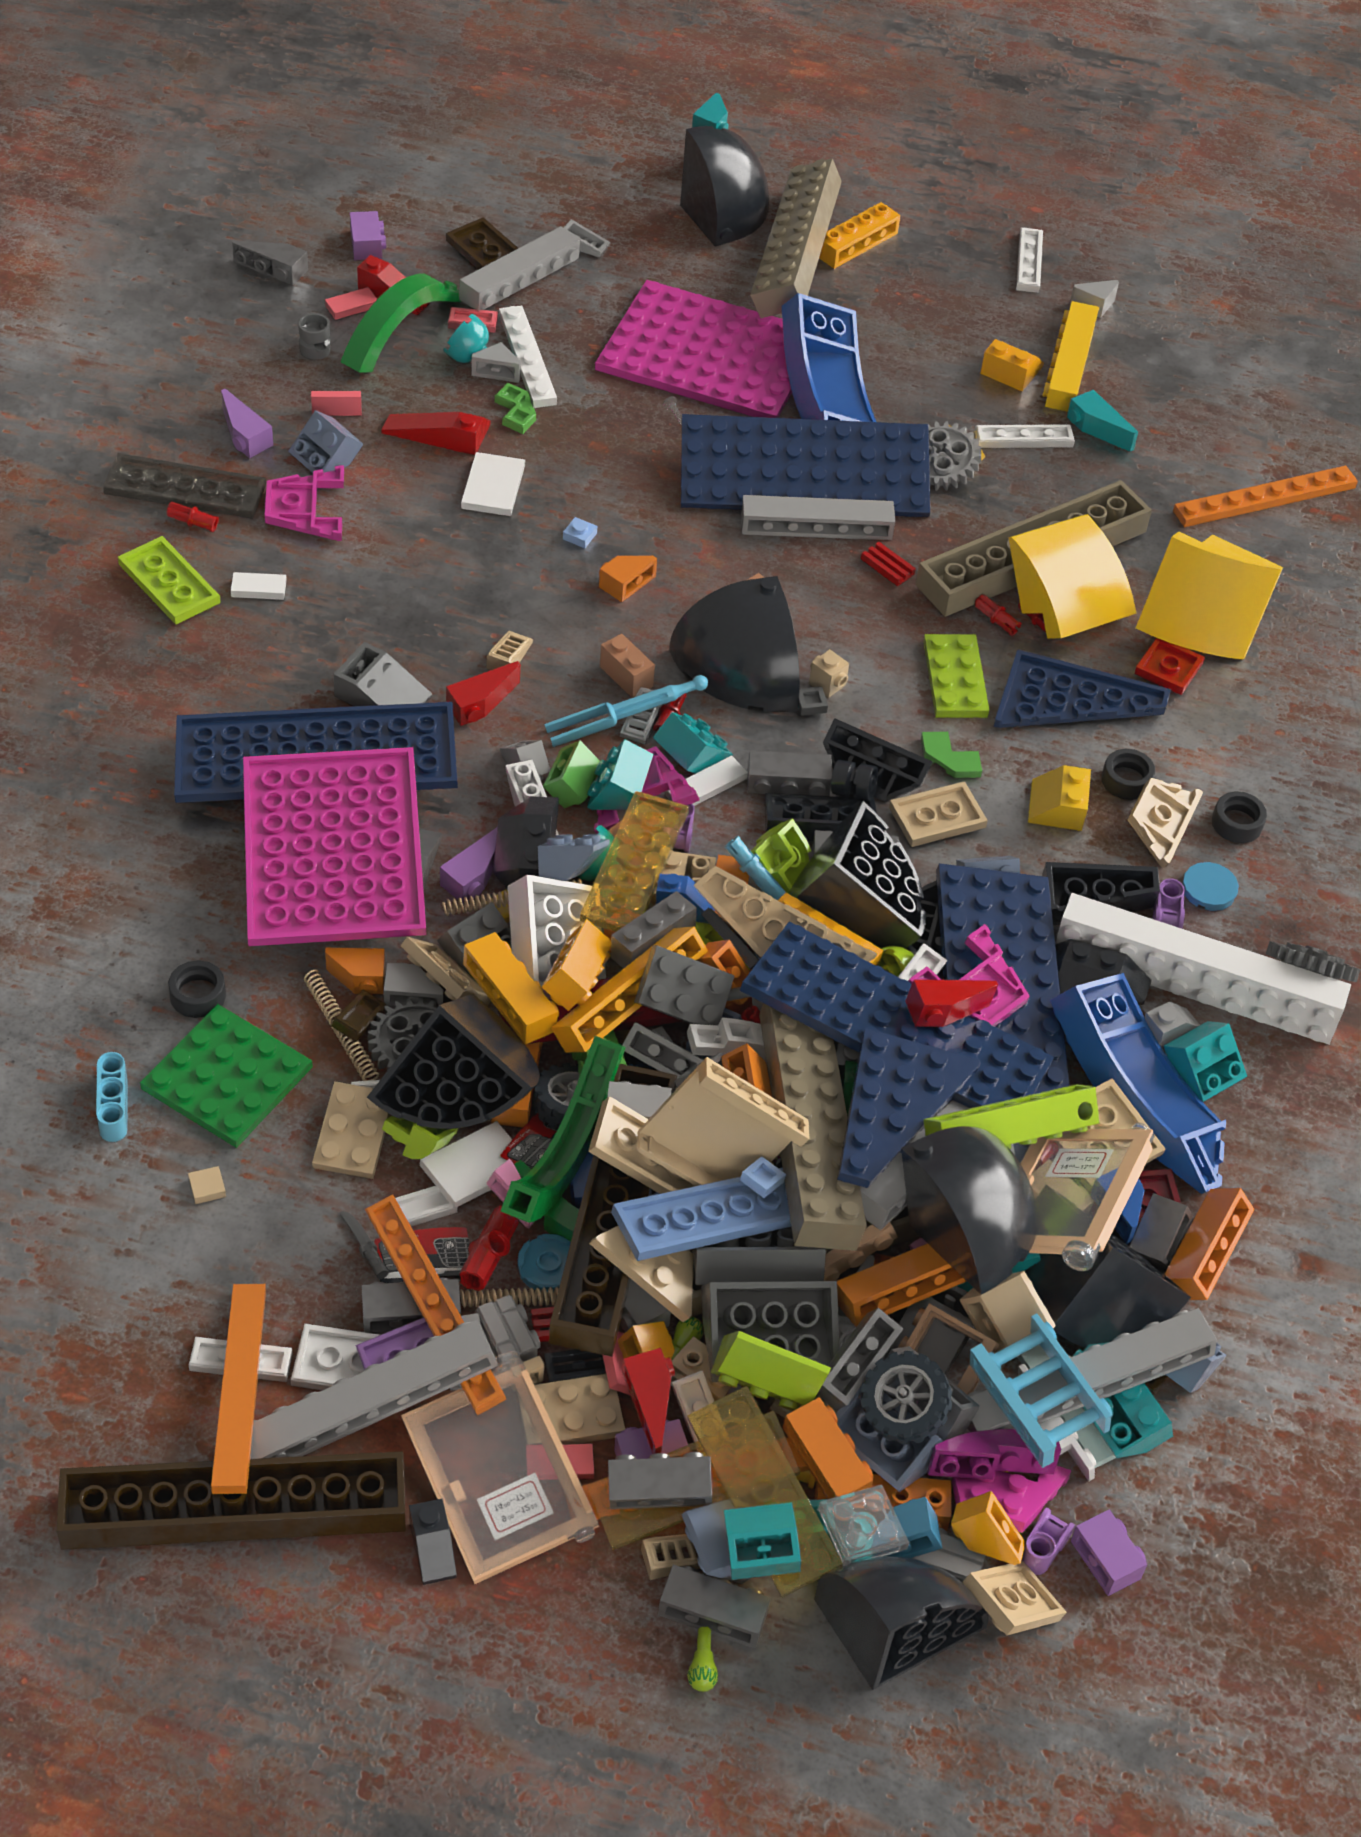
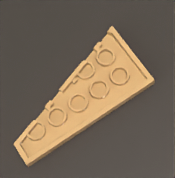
M714 866L694 884V888L760 959L789 921L795 925L802 926L805 930L823 939L829 940L848 952L856 954L868 962H871L877 956L876 952L866 949L855 943L854 940L827 928L826 925L793 907L777 901L767 893L753 888L743 880L717 866Z

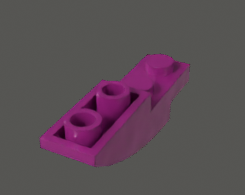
M1015 1429L976 1431L958 1435L935 1445L927 1471L930 1476L992 1480L995 1471L1054 1474L1062 1449L1060 1443L1057 1442L1054 1462L1042 1468Z

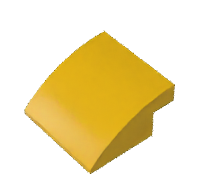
M1088 514L1008 537L1022 614L1043 613L1047 638H1064L1137 614L1130 585L1121 562L1104 533Z
M1177 532L1171 537L1136 629L1184 648L1243 660L1246 657L1283 567L1215 535H1211L1205 541L1200 542L1181 532Z

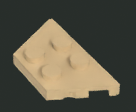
M1151 778L1145 783L1128 818V822L1159 865L1165 868L1170 863L1203 791L1195 789L1193 792L1182 790L1181 785L1167 784L1162 780Z
M619 1226L591 1240L589 1243L678 1319L684 1322L691 1317L692 1252L685 1250L637 1261Z

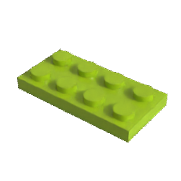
M163 536L118 556L119 565L175 625L221 603L220 595Z
M925 634L923 643L935 718H988L989 705L976 634Z

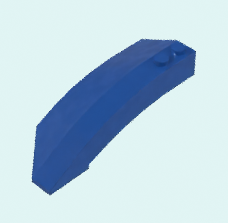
M797 293L782 305V322L787 372L801 419L876 422L866 394L861 371L856 311Z
M1124 973L1077 985L1051 999L1050 1002L1054 1015L1065 1032L1066 1040L1072 1047L1075 1056L1093 1086L1097 1087L1113 1078L1166 1150L1163 1155L1156 1159L1169 1169H1172L1176 1175L1200 1194L1222 1186V1176L1218 1173V1167L1224 1159L1225 1143L1220 1138L1221 1131L1226 1129V1120L1221 1121L1198 1098L1163 1052L1146 1022Z

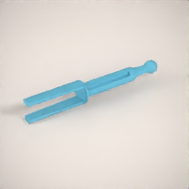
M698 675L692 681L680 685H668L614 705L605 702L546 723L545 728L547 733L608 713L609 717L550 738L552 746L555 747L614 727L619 719L672 702L685 693L694 690H704L708 686V680L705 676Z

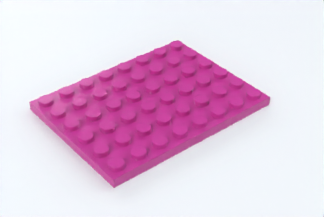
M650 280L645 281L595 362V370L752 417L779 418L792 393L786 366L783 322L781 318L774 316L760 318L757 311Z
M413 747L243 757L248 946L426 935Z

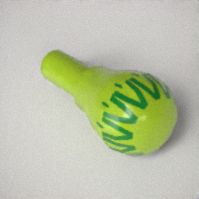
M691 1316L686 1321L682 1322L680 1320L677 1323L672 1341L675 1352L671 1361L693 1336L699 1341L702 1338L704 1327L702 1322L696 1317Z
M709 1627L698 1628L697 1651L694 1653L693 1661L687 1674L689 1684L699 1692H707L713 1689L718 1681V1671L713 1653L711 1652V1629Z

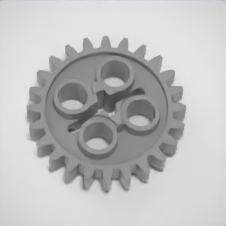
M936 421L935 427L931 428L929 425L930 486L934 485L935 491H937L939 486H943L945 490H948V485L950 484L958 488L959 481L966 484L967 477L974 478V471H979V464L981 463L979 439H974L973 432L967 433V427L959 430L958 423L949 427L948 421L943 426H940Z

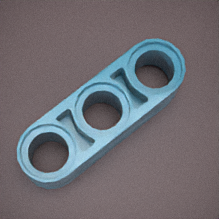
M108 1052L101 1055L97 1061L96 1115L100 1136L108 1142H116L123 1139L127 1134L128 1079L122 1055L116 1052Z

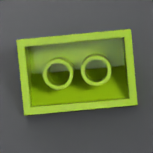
M737 1331L724 1335L711 1373L719 1376L718 1382L734 1388H737L738 1384L750 1388L748 1392L750 1395L767 1400L768 1396L780 1400L779 1406L794 1411L814 1400L829 1375L831 1367Z

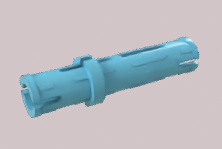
M739 836L734 837V840H730L724 848L740 864L739 869L743 873L746 872L763 892L775 899H779L786 893L759 861L760 857L756 853L753 854Z

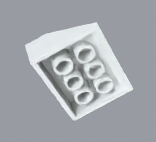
M526 875L508 885L512 954L518 961L524 963L527 973L534 981L539 982L542 987L567 938L586 919L602 932L599 887ZM605 968L597 979L606 978Z

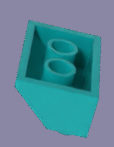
M715 93L693 114L692 128L712 126L714 129H728V112L719 93Z

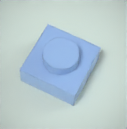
M575 517L563 531V540L586 548L597 534V526Z
M761 1156L742 1171L740 1181L765 1198L784 1183L786 1174Z

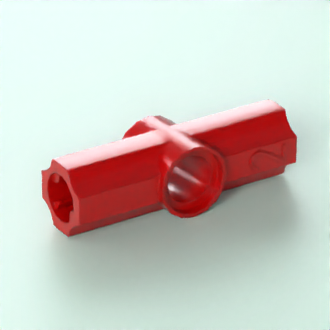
M501 1205L493 1210L479 1238L472 1241L469 1245V1256L459 1273L461 1277L460 1283L467 1289L483 1290L500 1258L507 1255L510 1251V1239L519 1222L516 1217L501 1212Z

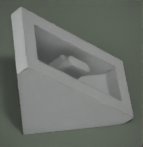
M1118 280L1074 284L1070 304L1074 301L1098 306L1097 317L1101 318L1115 301L1119 282Z
M500 342L472 354V376L519 383L520 360Z

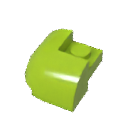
M793 819L780 823L764 833L756 840L757 845L751 850L753 854L756 853L760 857L759 861L787 893H789L796 879L809 862L808 853L812 852L806 838Z
M391 1116L385 1119L382 1130L391 1135L395 1141L406 1145L403 1156L410 1159H423L446 1146L456 1134L458 1128L438 1129L423 1127L406 1119Z

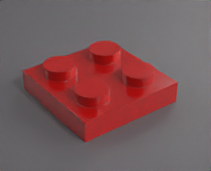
M1156 638L1136 666L1134 674L1182 695L1203 665L1205 657L1182 646Z

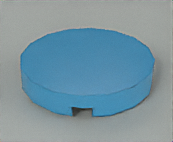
M1211 862L1197 863L1191 866L1186 871L1182 882L1185 890L1184 896L1190 903L1198 906V904L1204 906V909L1209 911L1223 910L1231 906L1237 897L1239 888L1236 877L1229 869Z
M542 1234L537 1236V1239L524 1243L518 1253L517 1270L521 1280L534 1290L539 1288L541 1292L545 1287L548 1293V1289L551 1287L554 1293L555 1288L560 1286L571 1242L556 1234Z

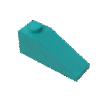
M1095 390L1071 398L1067 418L1082 432L1129 452L1134 450L1138 431Z

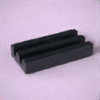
M577 1349L545 1353L544 1361L548 1383L606 1374L604 1360L584 1361V1359L603 1357V1355ZM575 1361L573 1364L553 1366L555 1363Z

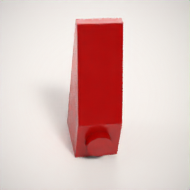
M369 255L357 267L358 290L369 287L376 298H379L391 286L406 278L391 263ZM430 302L419 306L411 313L418 315Z
M519 661L446 686V702H452L453 716L460 726L485 718L520 683L521 664Z
M914 979L905 1002L915 1027H944L989 1007L998 983L997 981Z
M660 1347L624 1358L622 1368L623 1376L652 1454L662 1453L671 1378L675 1376L670 1357L665 1358Z

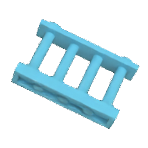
M1036 1313L1031 1316L1030 1335L995 1354L993 1352L988 1353L982 1343L970 1349V1366L1040 1466L1044 1468L1054 1462L1057 1442L1093 1422H1096L1105 1434L1110 1431L1113 1414L1108 1402L1104 1398L1099 1399L1056 1340V1333L1050 1323H1044ZM1039 1344L1050 1358L1014 1379L1006 1378L1000 1370L1001 1365ZM1056 1370L1061 1373L1068 1385L1031 1405L1029 1403L1024 1404L1019 1397L1020 1390ZM1074 1396H1077L1087 1409L1050 1431L1047 1429L1043 1430L1037 1422L1038 1416Z

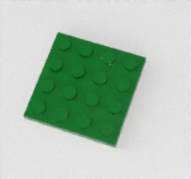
M217 1004L140 1082V1086L144 1092L237 1148L313 1068V1063L308 1057Z

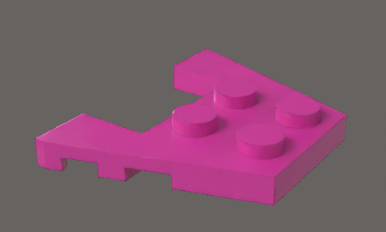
M344 465L335 466V470L323 472V469L313 471V475L300 478L296 474L268 480L266 486L265 523L342 541V517H316L317 488H344Z
M656 746L647 749V751L653 754L641 795L634 803L651 796H657L670 790L676 809L700 801L696 790L674 769L671 762ZM597 810L598 822L594 826L595 833H599L595 829L599 825L609 830L620 822L617 810Z
M984 924L970 934L965 941V944L984 962L959 980L997 981L998 987L990 1006L969 1015L977 1020H985L992 1026H997L1026 1004L1030 996L1014 969L1007 966L1002 957L1003 951L998 944H994L990 937L991 931ZM926 966L908 981L912 984L914 979H941Z
M1056 1465L1054 1474H1039L1037 1482L1028 1480L1019 1474L1012 1475L1003 1471H995L993 1480L953 1477L952 1487L955 1503L957 1505L959 1502L992 1491L1018 1532L1023 1533L1042 1512L1043 1506L1048 1501H1052L1057 1495L1060 1487H1064L1067 1484L1071 1470Z

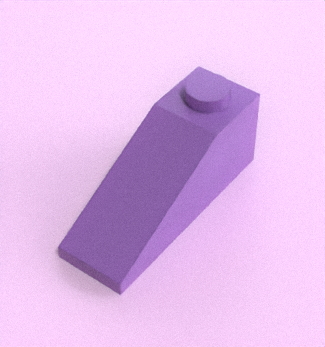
M221 390L222 408L235 448L251 458L273 446L272 426L228 390Z
M497 828L440 866V885L457 900L460 897L463 904L464 897H467L469 901L470 896L475 898L476 895L479 896L493 873Z

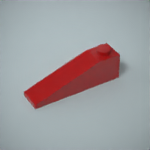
M463 412L389 414L381 429V433L475 455L491 425V421L484 417Z

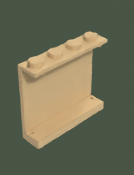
M706 1057L637 1131V1151L646 1159L653 1160L665 1167L671 1174L682 1177L693 1186H699L741 1177L742 1171L761 1156L771 1163L791 1141L802 1147L809 1140L808 1119Z

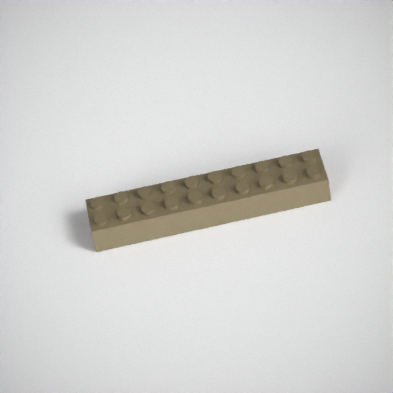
M833 158L828 160L820 159L813 164L805 166L797 165L790 171L750 294L760 318L781 314L782 305L797 293L808 296L842 182Z
M1120 480L920 562L916 586L946 617L975 605L976 599L982 594L991 598L1017 587L1008 537L1088 514L1104 533L1110 544L1115 546L1145 533L1152 510Z
M763 1003L759 1017L772 1098L808 1119L809 1140L802 1147L791 1141L780 1152L783 1172L786 1174L784 1181L794 1246L857 1251L867 1224L860 1186L837 1180L848 1118L834 1039Z

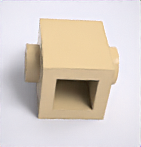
M830 649L813 659L810 665L809 685L812 687H823L827 698H830L846 686L849 662Z

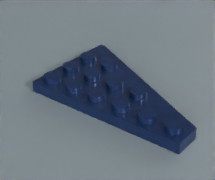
M1018 649L993 727L1004 728L1164 715L1171 689Z
M865 1028L861 1039L837 1180L869 1188L878 1175L884 1172L890 1162L901 1153V1148L910 1144L915 1139L917 1133L924 1129L923 1119L931 1118L937 1112L939 1113L952 1099L953 1095L964 1086L965 1082L977 1072L981 1060Z

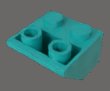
M672 712L653 736L684 769L695 774L733 755L726 748L728 743L724 739L709 732L711 727L699 718L694 720L686 713L682 716Z
M626 739L618 747L613 746L606 760L602 759L596 767L595 775H597V779L588 790L587 795L590 796L587 808L591 810H628L641 795L653 754Z
M1207 1021L1164 1045L1168 1059L1202 1102L1247 1077L1229 1023Z
M1145 1383L1104 1398L1111 1407L1113 1414L1110 1431L1104 1434L1097 1423L1093 1422L1116 1458L1147 1453L1173 1437L1172 1422Z
M792 1502L724 1510L732 1580L801 1572L800 1548Z

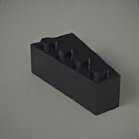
M1046 862L1042 876L1048 877L1053 926L1061 925L1062 917L1072 893L1129 912L1152 909L1160 892L1158 867Z

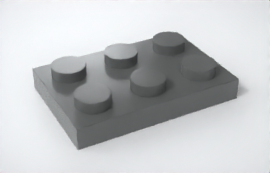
M652 945L634 1003L689 1024L718 1026L735 975L658 945Z

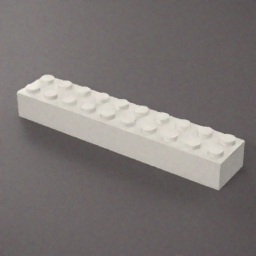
M1074 893L1071 894L1055 943L1058 944L1073 939L1125 953L1152 980L1150 986L1329 1045L1343 1014L1351 987L1349 983Z

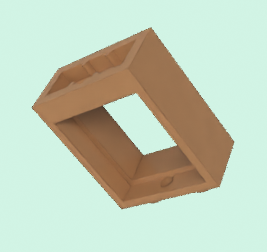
M930 1303L926 1310L920 1308L913 1320L912 1325L916 1327L910 1338L905 1336L898 1348L910 1346L913 1350L917 1351L936 1318L977 1343H982L988 1353L993 1352L995 1354L999 1348V1344ZM970 1364L957 1386L967 1395L974 1392L980 1381Z

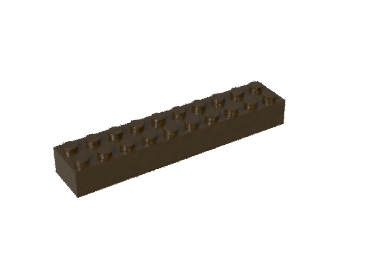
M620 1064L613 1082H629L631 1084L647 1086L659 1085L665 1088H672V1095L675 1091L676 1084L674 1081L677 1080V1075ZM593 1155L550 1321L549 1344L613 1357L631 1278L589 1243L596 1236L618 1226L611 1213L615 1203L651 1196L653 1189Z
M403 1451L250 1459L247 1494H212L211 1483L214 1461L60 1468L56 1531L61 1550L406 1532Z

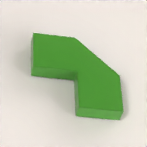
M507 383L495 395V403L511 409L502 418V425L524 434L536 421V412L532 407L529 392Z
M922 732L921 743L924 758L931 760L932 764L936 762L946 769V773L954 778H981L982 767L979 751H952L948 732Z

